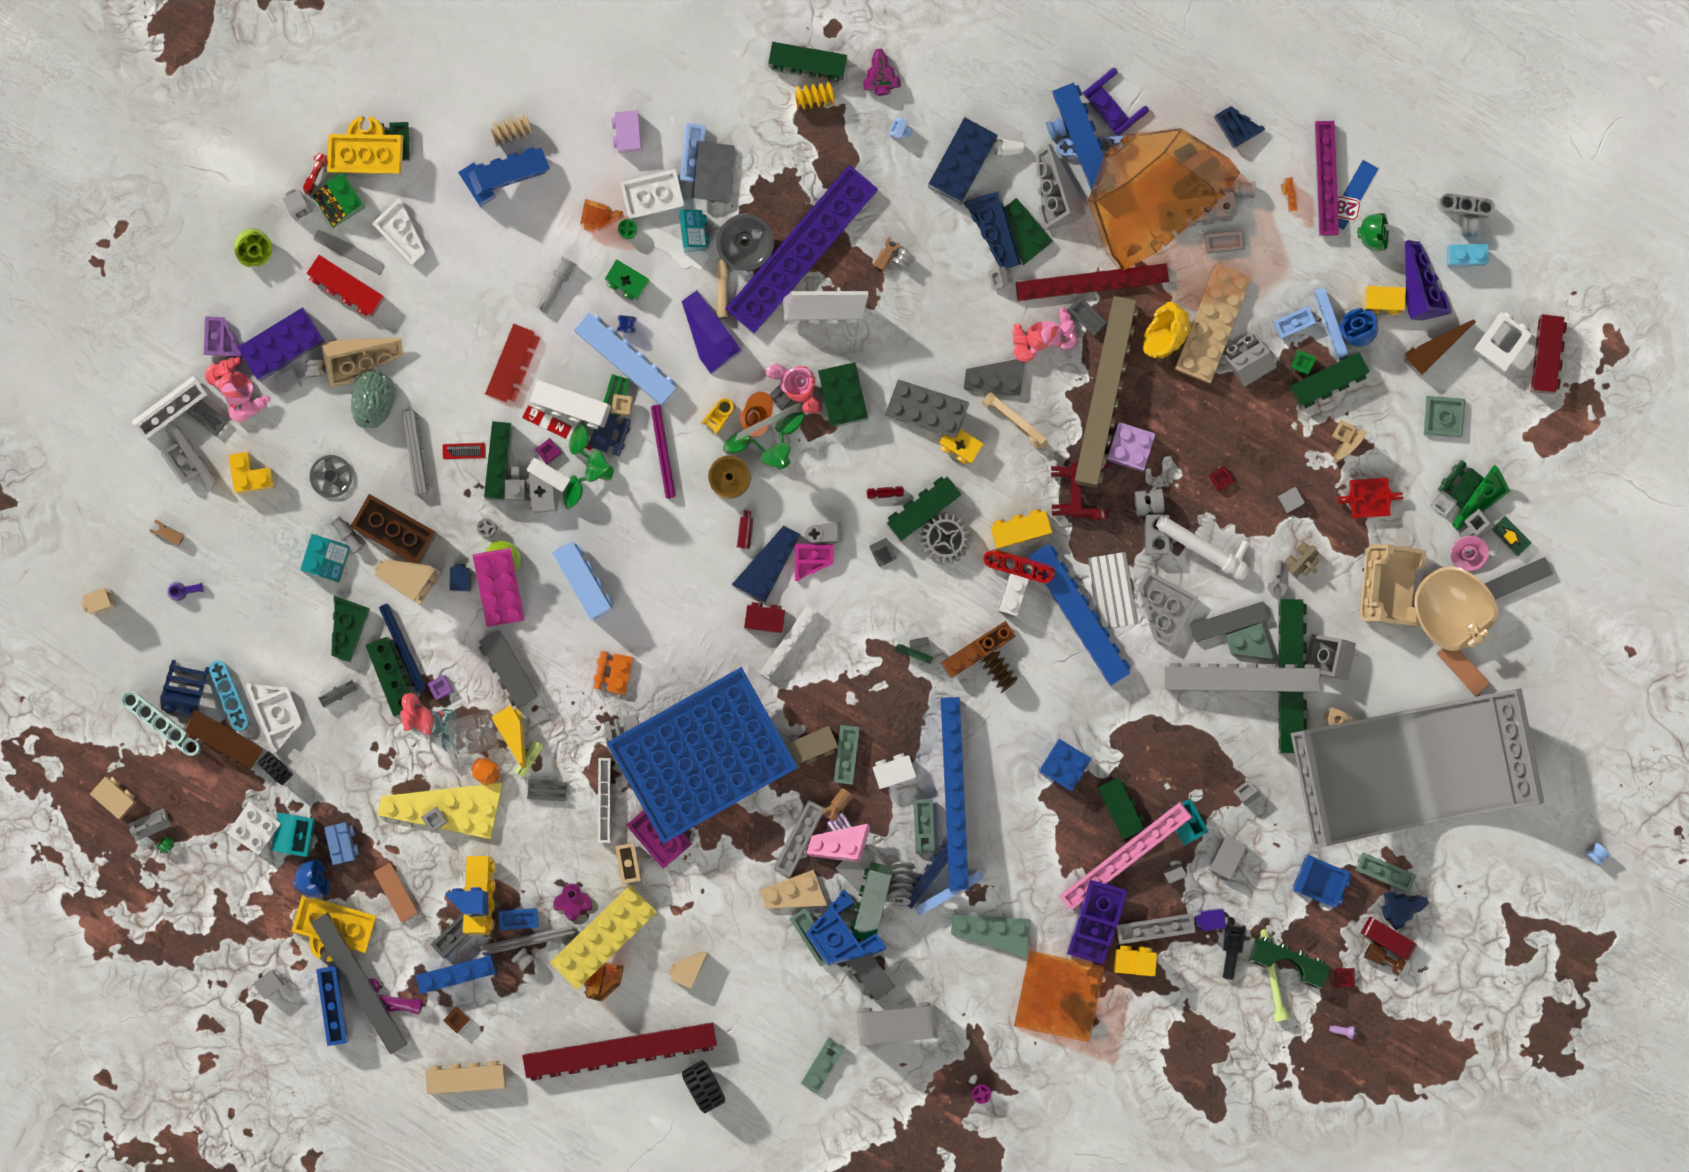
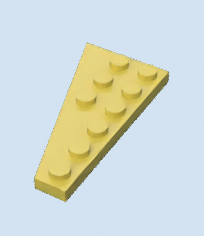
M503 782L487 786L476 785L382 796L378 815L426 825L421 817L435 807H438L448 821L441 829L491 839Z

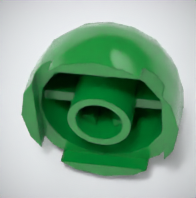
M1385 213L1371 214L1365 217L1361 227H1358V239L1362 240L1363 245L1371 251H1386L1385 249L1388 248L1389 230H1386L1385 225L1388 224L1387 215Z

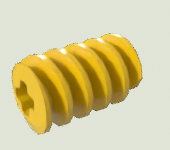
M827 82L824 88L822 83H819L818 89L812 84L810 90L807 85H804L803 91H801L799 86H796L795 101L797 110L800 104L803 110L806 109L807 104L812 109L814 103L820 108L822 102L828 107L829 101L835 106L834 91L831 84Z

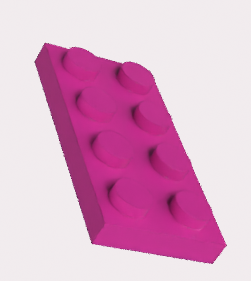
M511 548L473 554L486 626L525 621Z

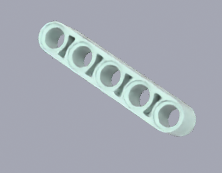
M130 691L123 694L121 702L125 708L184 754L196 756L201 752L202 745L199 740L196 739L194 741L185 735L187 732L141 695ZM130 695H134L136 698V702L132 706L127 703V698ZM149 707L151 709L149 717L143 716V708ZM161 718L166 721L164 729H159L157 726V722ZM176 730L181 732V738L178 741H175L172 737L173 732ZM190 742H194L197 746L196 751L190 753L187 749Z

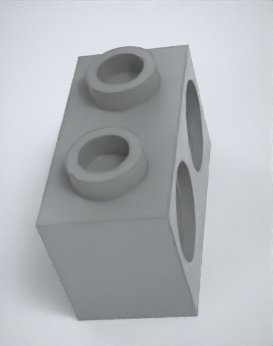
M1169 515L1145 516V555H1168L1169 550H1173V539H1169V536L1154 528L1156 520H1159L1161 517L1169 518ZM1157 539L1162 540L1164 543V547L1161 550L1154 547V541Z

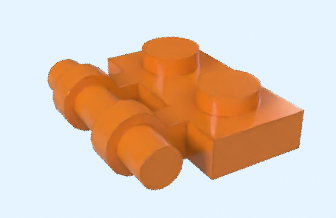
M601 651L600 658L597 659V673L593 678V681H595L594 689L601 690L603 682L608 683L607 691L626 695L633 657L614 653L613 661L607 660L609 652ZM606 666H611L609 678L604 677Z

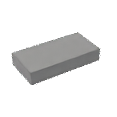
M1243 230L1204 234L1206 254L1244 250Z

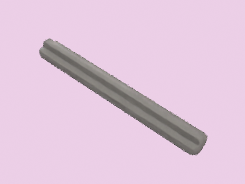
M573 926L485 944L481 946L482 955H488L575 935V929Z

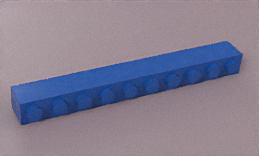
M946 697L940 699L949 891L959 892L969 891L960 697Z

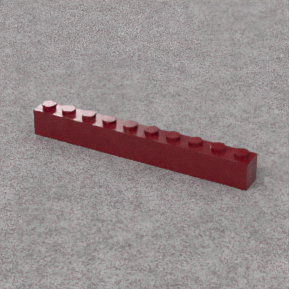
M714 1022L528 1053L523 1054L522 1058L526 1078H531V1081L542 1079V1075L550 1074V1078L561 1076V1072L569 1071V1074L580 1073V1069L588 1068V1071L599 1070L601 1065H607V1068L619 1066V1062L626 1061V1065L638 1063L637 1059L645 1058V1062L657 1060L656 1056L664 1055V1058L675 1057V1053L683 1052V1055L695 1053L694 1050L701 1048L702 1052L714 1050L713 1046H717Z

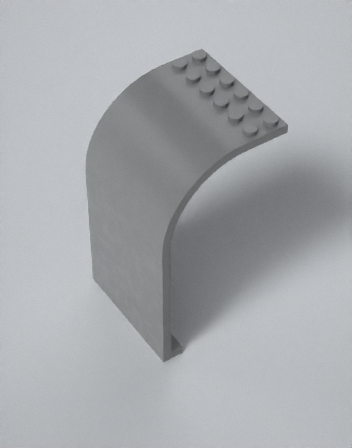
M1522 688L1291 733L1314 849L1455 818L1545 803Z

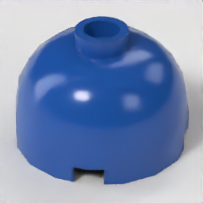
M1363 308L1349 311L1343 316L1344 320L1342 323L1339 324L1343 338L1347 343L1357 347L1366 346L1373 342L1379 331L1376 315L1371 310L1364 311Z
M319 860L307 861L296 871L293 881L294 887L306 898H321L329 892L328 878L324 880L322 874L325 868Z

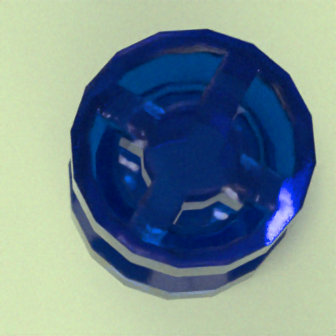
M619 315L617 332L636 333L634 323L637 322V317Z

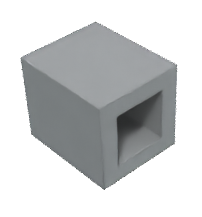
M272 969L257 980L253 986L264 999H267L285 985L283 982L285 978L278 970L274 971Z

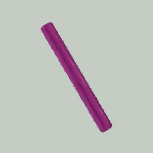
M652 405L650 408L666 499H671L676 495L661 406Z

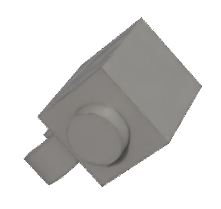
M511 467V480H505V499L507 501H526V481L520 480V467Z
M1478 509L1464 521L1468 528L1459 536L1463 538L1465 536H1474L1475 534L1477 537L1482 538L1496 525L1484 511Z

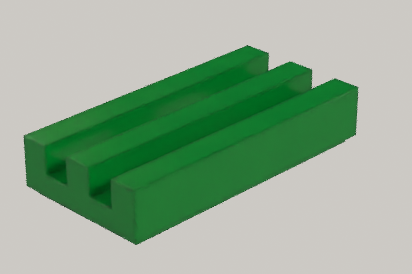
M612 374L604 403L608 404L614 380H618L614 394L618 395L621 382H625L622 395L626 396L630 379Z

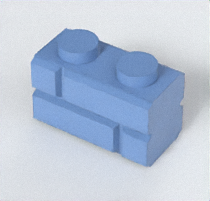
M345 822L324 827L332 864L336 865L357 860L356 856L359 855L357 844H353L352 837L355 836L353 825Z

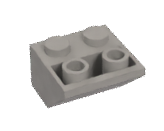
M1254 332L1228 346L1222 353L1233 373L1244 387L1277 368L1271 352Z

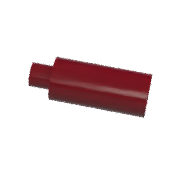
M744 510L743 517H740L737 548L750 549L754 518H751L752 511Z

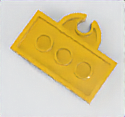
M359 116L348 126L347 134H328L327 172L402 174L403 136L385 135L381 122L371 116L368 118L370 127L364 131L362 124L365 121V117Z
M302 895L291 932L310 937L309 946L316 958L321 959V948L324 945L310 922L327 912L349 948L363 953L367 952L376 915L318 898H306ZM331 956L327 957V962L333 961Z

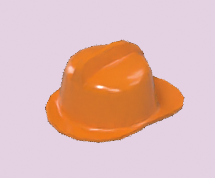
M758 391L748 398L740 414L743 430L771 417L773 400L769 394ZM769 425L749 434V436L759 437L763 435Z

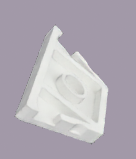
M247 684L246 688L272 754H275L303 723L289 687Z

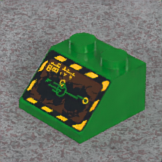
M343 173L328 181L313 195V198L333 228L365 208Z

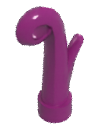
M370 978L369 981L375 986L378 994L380 984L377 980ZM378 994L383 1004L388 1006L386 1007L388 1012L408 1011L417 1015L421 1013L423 1000L406 999Z

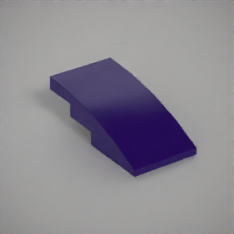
M1090 880L1066 954L1104 965L1115 928H1117L1127 890Z

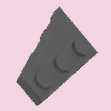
M1016 359L968 368L965 372L963 388L1020 396L1025 362Z

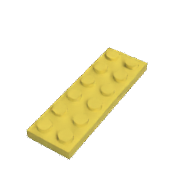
M629 885L549 963L577 991L657 911Z

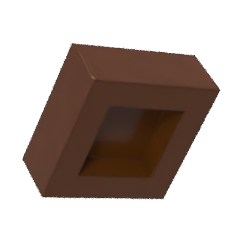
M456 1006L443 1021L455 1033H458L470 1021V1018Z

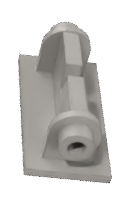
M163 808L129 823V831L134 836L135 841H138L170 827L171 823Z

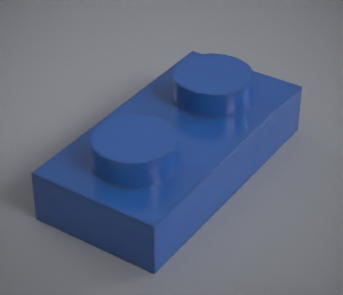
M537 908L498 911L500 930L539 927Z

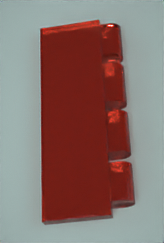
M513 323L485 395L506 403L507 400L515 402L520 389L513 387L514 383L522 385L527 371L520 368L521 366L529 368L534 354L528 352V348L536 350L540 340L539 337L534 335L535 331Z

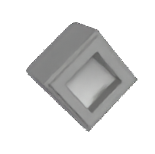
M1296 487L1278 496L1286 513L1305 504Z
M1180 863L1163 870V874L1169 884L1187 876Z

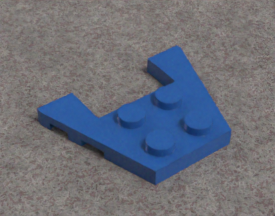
M845 889L840 892L838 898L830 904L829 909L823 916H820L806 933L808 939L827 966L886 950L885 944L877 933L859 944L843 922L839 914L854 906V901Z

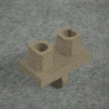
M1302 542L1297 548V551L1302 556L1296 560L1291 555L1285 560L1286 566L1295 578L1301 573L1307 576L1310 571L1314 574L1318 572L1315 568L1319 563L1316 559L1319 554L1317 548L1314 545L1309 546Z

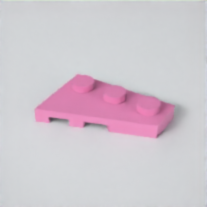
M864 824L811 836L807 854L810 857L860 862L870 826Z

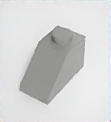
M293 189L285 194L286 197L283 198V201L295 221L312 212L300 190L296 191Z

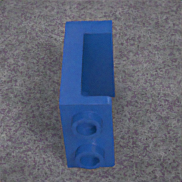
M1306 854L1292 890L1337 908V905L1341 906L1345 895L1342 894L1344 888H1348L1352 877H1350L1351 872Z

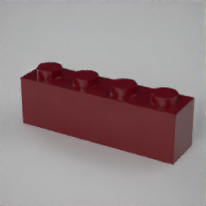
M1541 314L1538 318L1530 392L1555 394L1560 389L1561 379H1558V373L1562 370L1563 360H1560L1561 352H1564L1565 341H1562L1563 333H1566L1567 322H1564L1565 317Z

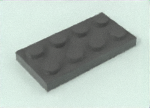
M898 379L885 415L957 439L970 403Z

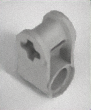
M832 522L810 526L805 532V538L809 543L841 542V523ZM812 529H814L816 533H819V535L816 537V540H813V537L809 536V534L812 532Z

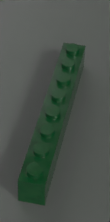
M1303 599L1278 600V668H1285V664L1297 665V668H1305V665H1307V662L1303 661V653H1307V643L1303 642V634L1307 633V624L1303 623V615L1307 614V604H1303ZM1278 692V753H1294L1291 733L1307 730V719H1303V711H1307V700H1303V692Z

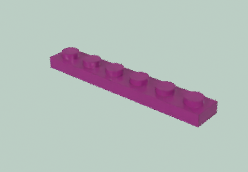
M1315 121L1319 236L1339 235L1335 124L1334 121Z

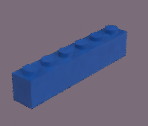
M1072 82L1051 91L1093 197L1096 198L1116 190L1117 179L1114 174H1110L1108 169L1111 166L1109 159L1102 154L1101 149H1104L1100 138L1096 139L1094 132L1097 130L1093 120L1089 121L1087 114L1090 112L1087 104L1082 103L1080 99L1082 92L1079 85H1075Z

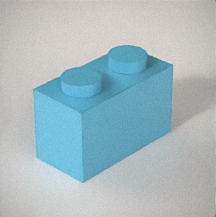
M1488 244L1449 245L1447 247V267L1486 266L1489 263Z

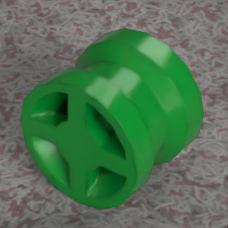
M630 219L622 220L618 225L619 235L626 240L633 239L637 234L635 222Z

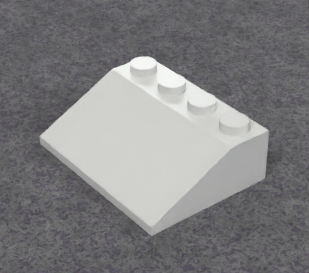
M792 291L783 298L784 321H789V324L792 325L800 324V321H808V324H819V321H827V324H838V321H846V324H857V321L863 318L868 291Z

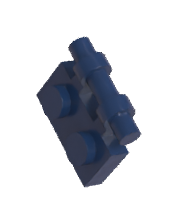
M609 413L605 427L598 426V429H594L588 447L607 453L609 446L614 447L613 455L620 457L621 451L625 447L626 435L631 429L629 427L631 420L624 418L622 425L617 424L619 416ZM614 430L620 431L617 441L611 440Z

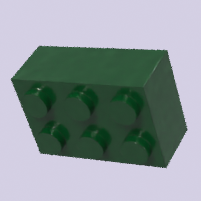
M856 362L818 370L830 427L835 428L868 420Z

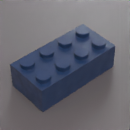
M964 117L929 181L928 188L962 205L998 135Z

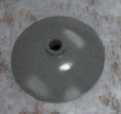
M739 214L729 218L721 226L717 235L716 245L721 259L728 266L736 270L749 271L760 267L768 260L773 251L774 238L770 227L763 219L752 214ZM742 237H747V240L744 243L740 242V239Z

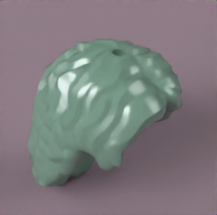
M369 370L363 372L355 381L351 396V412L355 423L359 427L378 428L390 415L396 389L386 374H382L380 371Z

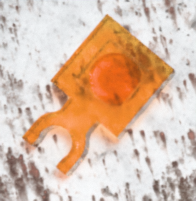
M1293 177L1283 180L1284 184H1281L1282 195L1286 196L1288 211L1294 212L1298 209Z

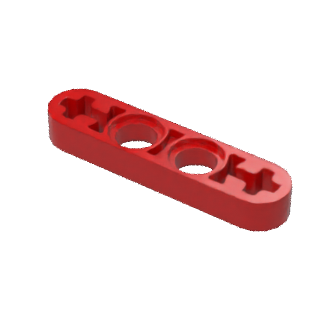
M997 549L986 552L983 557L985 565L989 568L1040 583H1048L1055 578V569L1045 563ZM994 555V558L998 560L992 562L990 556ZM1007 559L1014 561L1015 567L1013 569L1007 566ZM1025 564L1032 566L1031 574L1025 572ZM1047 570V574H1049V576L1045 578V574H1043V573H1038V574H1036V573H1037V571L1043 572V571Z

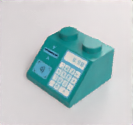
M679 210L684 253L707 250V245H710L709 233L705 234L704 226H708L707 216L703 215L702 210Z
M311 533L300 570L340 582L350 547Z

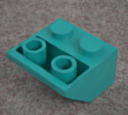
M278 812L276 820L281 824L274 833L271 850L310 857L316 818Z

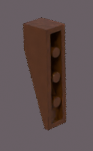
M1474 319L1419 345L1416 349L1412 347L1405 353L1407 358L1404 362L1419 377L1422 376L1476 321Z

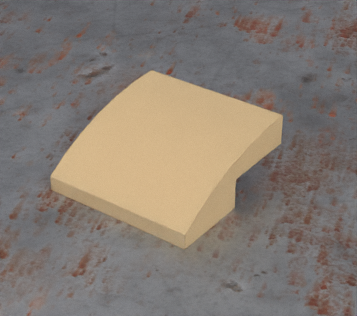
M1360 428L1356 431L1350 444L1343 442L1331 462L1336 463L1350 454L1364 439L1367 431Z

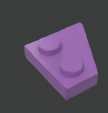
M205 316L204 355L241 357L225 317Z

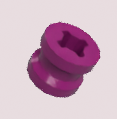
M978 1084L972 1089V1097L975 1102L985 1104L991 1098V1091L988 1086Z

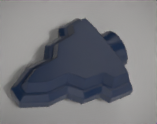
M1388 892L1384 893L1386 905L1381 906L1385 921L1391 920L1394 929L1398 930L1405 927V922L1412 920L1414 913L1422 911L1429 902L1428 898L1415 895L1408 897L1404 893Z

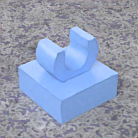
M895 118L888 135L893 138L910 137L913 130L906 127L908 120Z

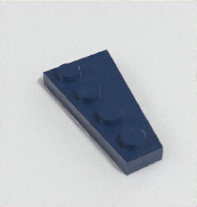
M1000 191L963 202L971 213L974 223L979 227L983 239L987 241L989 249L999 267L1008 269L1021 265Z
M783 525L731 585L766 603L801 534Z

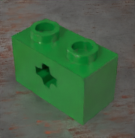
M617 259L605 277L608 287L615 291L620 289L624 292L623 296L631 301L633 299L639 300L650 282L647 277ZM629 277V281L631 284H626L625 286H623L622 279H627Z

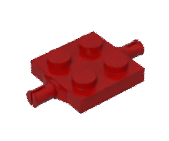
M1388 478L1349 480L1350 491L1348 496H1337L1338 504L1349 503L1352 519L1391 516L1390 505L1392 500H1403V492L1391 493Z

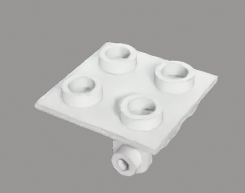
M248 802L227 834L259 855L266 848L268 841L281 823L251 802Z

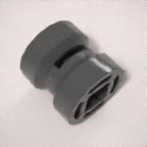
M780 385L770 393L773 402L777 404L781 411L792 401L782 391Z

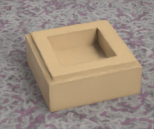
M614 394L611 414L630 416L633 397Z
M1340 420L1332 437L1342 443L1347 442L1350 444L1358 428Z

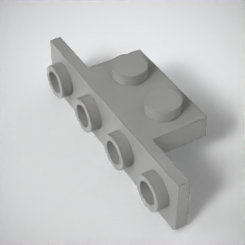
M173 422L168 423L165 430L175 444L162 451V457L182 485L199 476L209 491L212 490L216 485L214 475L206 469L202 458L193 451L192 444L183 437L179 426Z

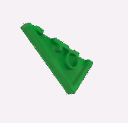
M1496 465L1492 466L1453 521L1452 526L1456 531L1465 526L1466 523L1464 521L1478 509L1485 511L1511 492L1500 469Z

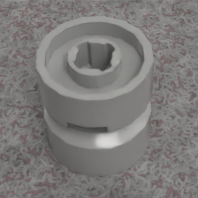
M1162 489L1150 490L1149 493L1146 491L1134 492L1137 516L1148 515L1149 512L1153 514L1164 513Z

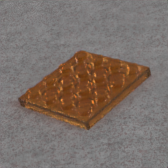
M1029 950L1014 1026L1090 1042L1105 966Z

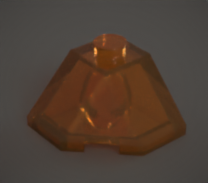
M585 199L580 225L584 227L583 230L594 233L595 230L601 231L623 219L624 213L616 209L612 211V208L605 204Z
M605 962L584 983L586 997L596 1001H604L620 985L624 966Z

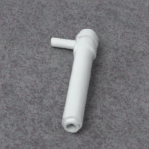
M1161 517L1158 520L1156 527H1158L1159 531L1216 564L1223 572L1230 573L1233 578L1240 580L1247 576L1250 567L1242 561L1249 546L1247 541H1242L1236 556L1228 555L1169 518Z

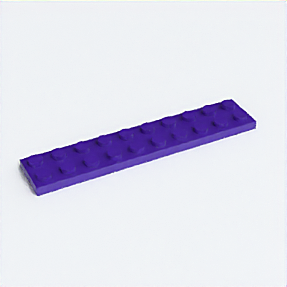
M849 164L725 309L755 334L783 302V298L796 287L876 194L878 188Z

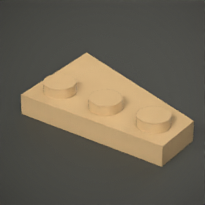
M814 870L760 890L766 908L827 906Z

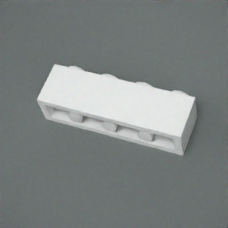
M193 375L132 420V423L146 440L205 397L207 393Z
M537 380L530 398V402L538 410L545 411V409L552 410L551 414L559 417H562L563 414L570 416L569 420L580 423V421L587 422V426L598 429V426L605 427L612 408L607 403Z

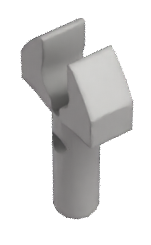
M1276 560L1274 581L1267 585V589L1272 596H1274V587L1277 583L1280 587L1279 597L1287 591L1288 584H1284L1282 581V560Z

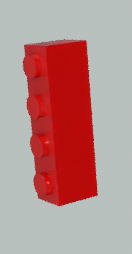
M321 255L317 256L306 273L310 277L309 281L317 286L319 284L324 285L326 292L332 296L338 294L342 297L341 301L350 307L352 304L358 307L357 311L365 317L368 314L373 317L385 299L382 294Z

